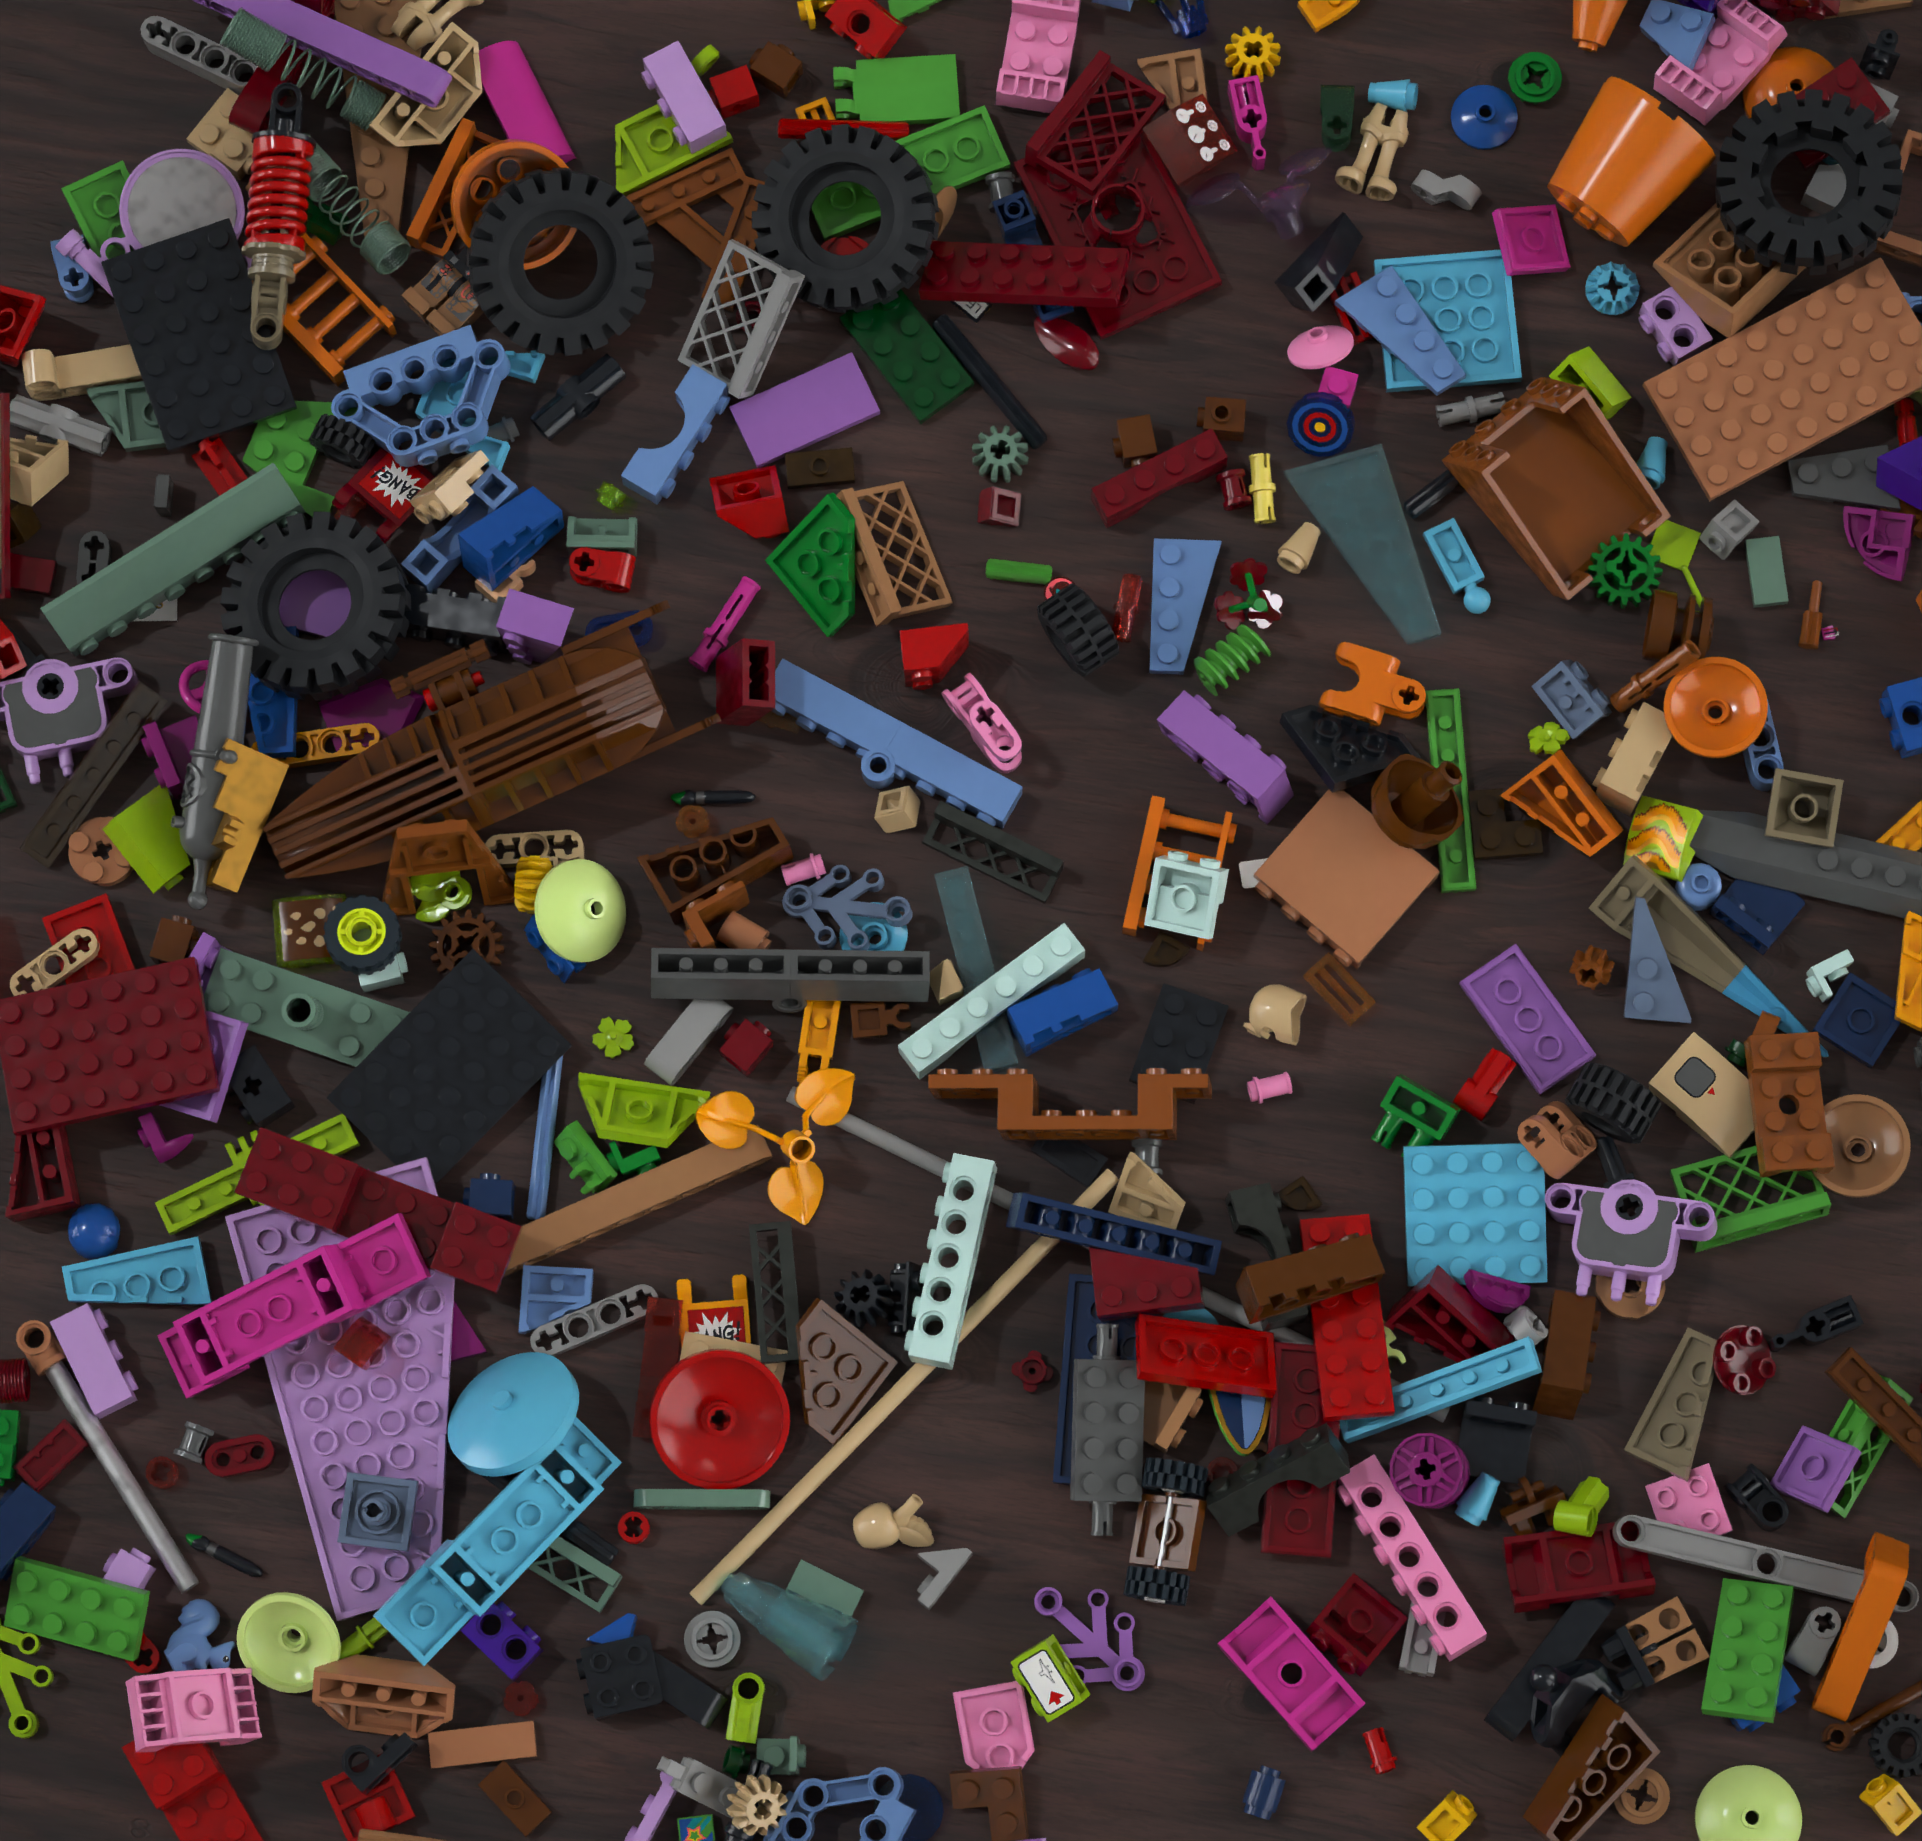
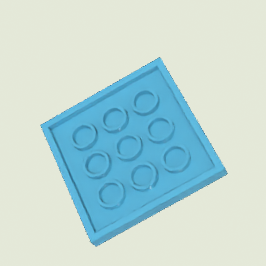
M1501 249L1374 260V275L1392 265L1465 372V379L1452 387L1521 382L1522 373L1512 278L1506 275ZM1382 347L1386 393L1428 389L1405 368V365L1393 354L1390 355Z
M1521 1143L1403 1146L1407 1286H1415L1437 1265L1460 1285H1466L1464 1275L1469 1269L1517 1283L1548 1282L1545 1173L1539 1162Z

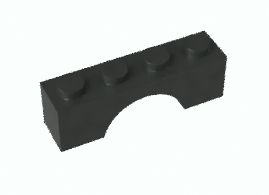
M1270 1182L1230 1191L1225 1203L1234 1234L1245 1235L1259 1242L1267 1251L1270 1260L1290 1255L1291 1252L1288 1246L1292 1242L1290 1230L1287 1224L1282 1225L1279 1212L1282 1211L1281 1200L1277 1192H1272ZM1311 1304L1260 1321L1263 1331L1266 1332L1303 1323L1308 1315V1310H1311Z
M1327 1423L1318 1428L1308 1429L1301 1437L1286 1445L1281 1444L1260 1459L1249 1461L1226 1477H1219L1211 1482L1205 1489L1207 1508L1228 1537L1259 1521L1258 1505L1261 1497L1270 1487L1287 1480H1302L1322 1488L1350 1473L1348 1453Z

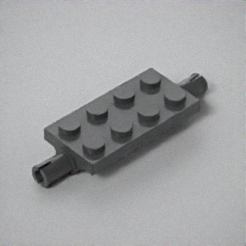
M1096 1323V1355H1093L1092 1359H1074L1070 1500L1089 1501L1092 1504V1528L1090 1535L1113 1536V1504H1117V1501L1142 1502L1145 1380L1137 1379L1136 1360L1121 1359V1356L1117 1355L1119 1324Z

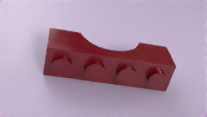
M1211 428L1091 488V501L1106 528H1109L1135 515L1144 505L1162 493L1186 483H1198L1226 469L1228 456Z

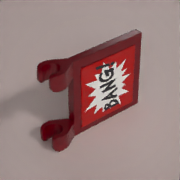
M380 448L349 482L335 494L332 505L341 511L357 494L386 519L376 531V534L386 544L402 524L414 513L415 508L409 501L435 476L422 465L412 467L400 466L395 462L390 453Z

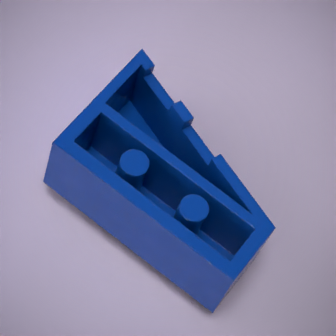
M532 486L458 533L463 567L490 591L495 590L564 528L562 510L537 488Z
M1087 968L1072 976V980L1062 985L1059 983L1043 990L1041 994L1008 1007L1007 1022L1027 1057L1117 1012L1119 1004L1100 968L1094 971Z

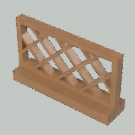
M904 481L854 491L853 488L844 489L836 495L855 518V575L876 627L888 624L896 618L949 607L953 603ZM896 492L901 504L899 510L884 502L887 494ZM864 499L875 506L871 516L862 511L858 500ZM880 510L895 518L892 528L876 520ZM900 522L911 528L913 533L911 541L896 532ZM872 528L887 536L884 547L874 541L871 534ZM892 541L908 549L904 559L889 551ZM912 553L923 558L926 565L924 571L909 563ZM885 559L900 567L896 578L887 573L883 563ZM905 571L920 579L916 590L901 581ZM925 583L936 590L939 599L932 600L921 593ZM897 589L912 598L909 606L901 608L896 596Z

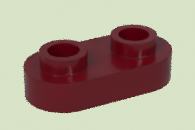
M253 1434L212 1444L205 1453L204 1461L210 1473L220 1478H227L268 1468L275 1459L276 1451L270 1439L264 1435ZM256 1447L264 1449V1455L260 1459H254L252 1456V1452ZM223 1454L229 1455V1464L224 1467L219 1466L218 1458Z

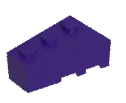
M1922 436L1877 457L1876 487L1921 511Z

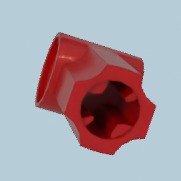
M1492 1048L1479 1065L1473 1077H1469L1454 1098L1453 1103L1482 1121L1498 1098L1497 1093L1517 1064L1503 1052Z

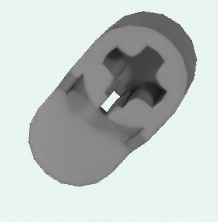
M1424 169L1420 171L1410 186L1417 196L1430 205L1451 201L1465 210H1471L1482 195L1480 188L1462 175L1442 179Z
M1520 1305L1506 1316L1503 1322L1517 1341L1529 1336L1533 1340L1534 1346L1542 1341L1549 1331L1545 1328L1542 1321L1538 1320L1534 1312L1525 1305Z

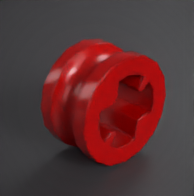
M632 1511L621 1517L618 1522V1532L627 1543L639 1544L645 1541L650 1534V1524L643 1514ZM632 1519L635 1522V1519H639L642 1521L640 1528L643 1532L638 1537L634 1533L633 1537L626 1535L628 1527L625 1524L628 1520Z

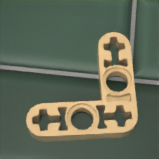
M573 830L498 834L490 837L485 843L491 852V850L497 849L498 843H503L505 849H515L513 842L519 841L518 849L520 856L529 857L525 853L526 844L532 840H538L544 845V851L540 857L549 858L554 867L568 860L585 859L583 840ZM568 838L572 839L573 844H578V847L572 849V854L567 855L564 849H553L555 856L549 857L550 846L548 839H553L554 846L564 845L565 839ZM515 852L504 853L503 859H497L496 854L492 853L502 868L516 867L519 860L515 859Z
M77 929L71 932L11 977L10 989L12 994L17 996L27 993L25 990L18 992L22 987L20 981L24 978L27 981L35 980L31 984L34 991L57 986L98 955L100 943L97 937L87 929ZM79 938H82L84 941L91 939L92 941L88 944L90 948L88 952L84 953L82 950H78L72 954L76 960L72 964L68 956L61 951L67 947L71 953L77 949L78 944L76 941ZM52 957H60L64 961L63 970L58 974H49L45 969L46 962Z

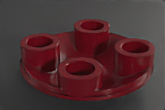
M1736 1325L1725 1330L1718 1338L1713 1352V1366L1718 1380L1728 1391L1737 1395L1753 1394L1761 1389L1768 1379L1774 1376L1776 1364L1772 1360L1769 1345L1760 1328Z

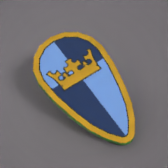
M1208 1389L1214 1414L1225 1439L1238 1455L1243 1457L1250 1455L1259 1444L1265 1432L1271 1398Z

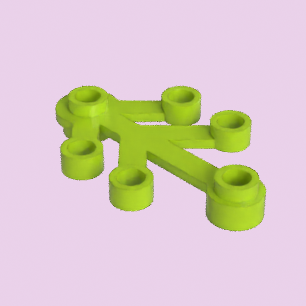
M0 1618V1640L18 1646L19 1650L26 1655H33L39 1651L41 1641L36 1635L32 1633L22 1634L2 1626ZM31 1637L35 1640V1646L32 1650L27 1651L23 1647L25 1639ZM0 1647V1687L11 1712L9 1729L16 1737L30 1738L38 1731L39 1720L35 1713L25 1709L11 1672L30 1679L34 1685L41 1688L51 1685L54 1674L46 1666L36 1667L6 1655ZM41 1670H46L48 1673V1679L44 1683H39L36 1679L37 1673ZM20 1717L28 1719V1726L24 1730L17 1728V1720Z

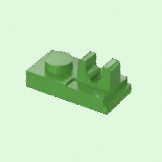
M578 1120L567 1125L553 1141L560 1154L573 1168L569 1174L570 1178L574 1179L580 1176L586 1183L580 1190L582 1194L595 1193L596 1191L599 1193L605 1190L618 1176Z

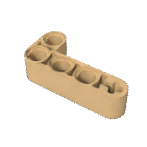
M130 344L54 357L52 352L47 349H33L21 354L25 387L30 397L36 401L87 394L86 388L143 381Z

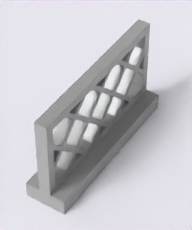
M734 239L729 240L678 361L688 367L694 364L723 381L728 386V393L738 399L753 396L805 275L796 270L784 268ZM735 251L744 255L748 270L735 274L731 263ZM754 261L760 265L755 267ZM767 268L777 275L772 286L763 290L757 271ZM750 274L756 292L742 297L736 278ZM729 281L735 300L722 304L718 290L722 283ZM757 297L761 312L757 318L750 320L744 301ZM737 304L743 323L729 327L723 308ZM716 311L722 330L709 334L705 320L709 313ZM744 327L748 341L744 348L737 350L731 331ZM724 334L730 353L716 357L711 338ZM703 341L709 360L700 363L691 358L690 355L695 344ZM729 357L732 358L735 368L731 380L722 375L718 361Z

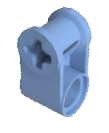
M82 234L81 236L84 238L82 242L86 245V248L88 249L86 239ZM61 239L50 241L59 282L66 297L74 303L88 301L94 293L92 276L74 259L72 260L69 256L64 257L55 248ZM79 280V281H78V284H79V285H78V286H75V282H74V281Z

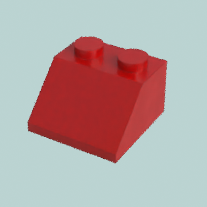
M0 285V363L14 367L18 366L21 354L25 352L45 308L46 298Z
M968 623L899 631L905 687L912 686L914 690H926L932 688L933 684L941 682L969 647Z

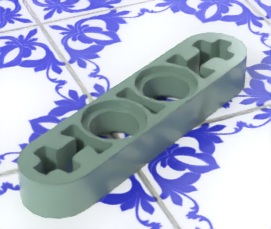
M635 1489L633 1508L770 1509L771 1491L759 1489Z

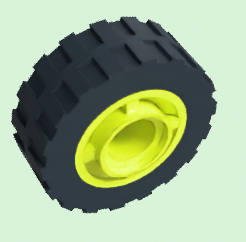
M359 895V897L354 898L351 896L346 898V901L335 905L336 908L329 912L327 923L325 922L323 928L325 931V935H323L324 942L335 964H339L341 969L346 972H353L354 975H372L373 972L384 970L388 964L391 965L395 960L394 957L396 954H399L401 949L402 934L397 916L390 909L389 905L379 901L374 896L371 898L366 897V895ZM368 929L372 932L368 940L360 942L354 939L357 931Z

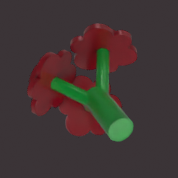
M1247 558L1244 562H1236L1230 567L1232 574L1230 576V583L1238 585L1242 591H1249L1250 596L1244 602L1242 597L1234 596L1232 591H1226L1223 595L1215 598L1214 606L1217 610V620L1221 623L1224 622L1227 629H1237L1239 623L1245 621L1243 610L1248 608L1250 609L1247 615L1248 619L1256 622L1261 629L1270 628L1273 621H1279L1282 618L1280 609L1284 604L1283 598L1278 594L1272 595L1269 590H1262L1257 595L1255 585H1261L1265 581L1264 575L1268 570L1265 563L1256 562L1253 558Z

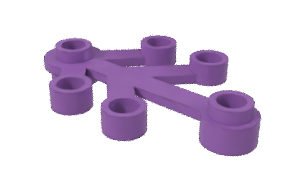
M1052 1587L1040 1589L1034 1598L1036 1610L1043 1616L1055 1617L1082 1642L1079 1644H1060L1067 1657H1099L1109 1666L1095 1669H1085L1080 1665L1073 1666L1075 1670H1081L1084 1673V1684L1112 1681L1114 1686L1122 1691H1133L1142 1684L1145 1677V1669L1141 1661L1133 1657L1132 1631L1135 1626V1620L1131 1614L1123 1612L1114 1619V1628L1119 1633L1118 1656L1108 1647L1106 1607L1109 1597L1104 1590L1094 1589L1088 1595L1087 1602L1092 1609V1632L1062 1605V1596L1058 1590ZM1100 1593L1104 1596L1105 1602L1102 1606L1093 1605L1091 1597L1094 1594ZM1045 1596L1054 1598L1055 1605L1053 1608L1046 1609L1042 1606L1041 1601ZM1121 1617L1130 1619L1131 1626L1129 1629L1122 1630L1118 1627L1117 1623ZM1124 1667H1130L1134 1671V1677L1131 1680H1124L1121 1677L1120 1671Z

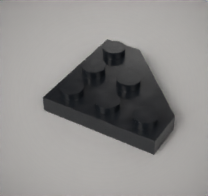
M1314 705L1287 711L1281 715L1279 723L1332 793L1376 780L1384 769L1400 755L1410 754L1421 759L1420 755L1402 733L1389 730V733L1385 734L1370 729V723L1343 715L1341 720L1323 714L1324 709Z

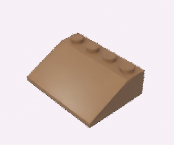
M1715 203L1653 262V267L1706 324L1729 338L1743 329L1806 267L1799 266L1797 275L1780 272V262L1773 261L1768 268L1755 261V251L1749 249L1744 253L1733 242V230L1726 232L1720 219L1721 209L1717 208V203Z

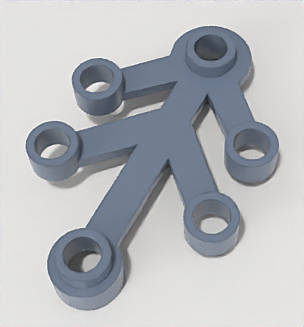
M845 865L834 866L828 875L810 887L800 884L791 886L785 892L782 900L785 912L793 918H803L815 934L814 938L817 945L823 950L833 948L837 943V937L831 927L824 926L815 911L830 913L848 938L847 942L851 950H868L870 941L867 934L859 930L848 915L886 919L891 926L903 927L910 922L913 915L909 902L900 896L890 898L885 904L853 901L867 891H880L885 885V880L881 871L873 868L867 870L862 878L848 886L852 881V875ZM840 873L846 874V876L841 880L835 879L836 876ZM872 877L879 878V880L874 884L868 883V881ZM834 886L845 888L832 898L820 897ZM806 900L804 904L795 906L797 901ZM897 912H905L903 916L894 918ZM823 935H831L828 941H820ZM856 939H864L861 945H853Z

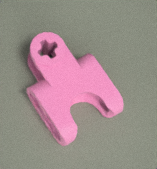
M968 673L964 676L966 682L952 692L946 689L941 694L952 712L970 731L973 741L992 766L1004 774L1014 771L1022 761V741L1019 734L999 707L990 701L976 678L971 673ZM1002 746H1008L1010 750L1003 751L999 748ZM1010 759H1013L1011 762H1008V763H1002V762H1000V761L1005 762V761H1008V760H1010Z

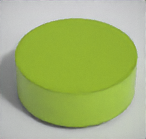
M711 44L706 46L691 62L699 77L706 73L720 56V52Z

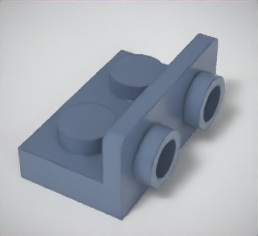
M1569 659L1561 661L1531 687L1574 740L1601 718L1609 716L1612 711L1607 706L1610 704V701L1603 691L1599 688L1594 689L1587 680L1589 674L1578 661L1573 662Z

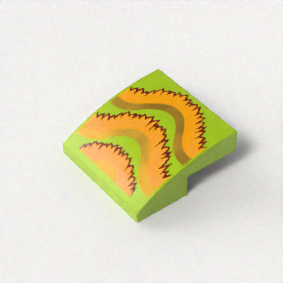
M1642 795L1630 826L1623 865L1631 856L1635 855L1660 877L1682 882L1695 854V851L1690 847V843L1703 818V814L1694 808Z

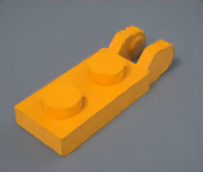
M807 1000L798 1049L800 1059L797 1082H801L808 1075L809 1057L821 1058L820 1069L829 1068L830 1060H833L841 1001Z

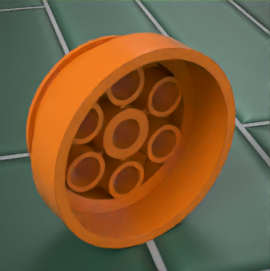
M521 139L497 141L475 152L459 170L451 192L452 220L464 244L470 248L472 239L469 236L474 222L478 221L483 214L481 209L490 197L494 199L502 192L500 188L513 179L518 181L525 177V173L539 169L551 171L552 168L569 167L560 157L546 147ZM506 160H514L517 164V171L511 177H503L500 173V167ZM481 180L488 181L490 184L489 194L483 198L475 197L473 193L474 185ZM555 225L537 233L526 248L524 270L542 266L556 258L569 245L577 228L567 225Z

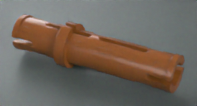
M1686 640L1682 645L1643 673L1637 672L1631 677V682L1610 695L1613 707L1618 712L1624 713L1642 698L1648 699L1651 697L1657 687L1700 658L1701 653L1697 645L1691 640Z

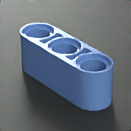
M1768 702L1767 719L1760 733L1766 738L1767 745L1756 746L1752 743L1742 751L1749 781L1755 789L1760 791L1771 790L1773 778H1762L1758 773V767L1768 766L1773 772L1775 768L1784 769Z

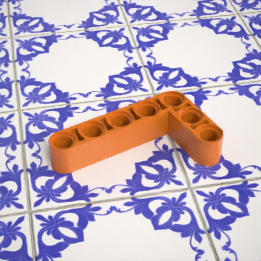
M1876 1531L1873 1534L1865 1555L1863 1581L1812 1703L1813 1710L1844 1722L1847 1721L1906 1581L1909 1569L1908 1543Z

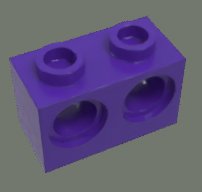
M500 1601L497 1605L493 1603L480 1617L475 1615L460 1631L510 1679L515 1681L544 1651L537 1645L542 1639L528 1625L523 1629L518 1627L512 1621L516 1614L503 1601ZM491 1616L498 1617L501 1621L499 1632L495 1635H486L483 1631L484 1621ZM518 1640L523 1641L527 1648L525 1655L518 1660L511 1659L508 1655L510 1644Z

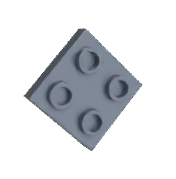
M347 1472L337 1542L409 1552L419 1481Z

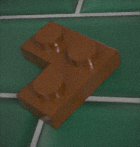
M1021 1766L952 1771L949 1774L953 1809L988 1807L992 1841L1021 1840L1029 1837Z

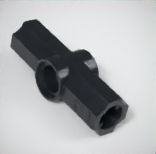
M606 353L580 376L574 375L566 380L558 388L556 396L534 413L530 420L542 436L551 441L574 420H581L591 414L599 405L600 399L626 378V374L615 359Z

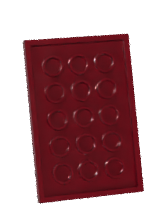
M195 957L0 999V1057L12 1129L16 1136L220 1091L199 968Z

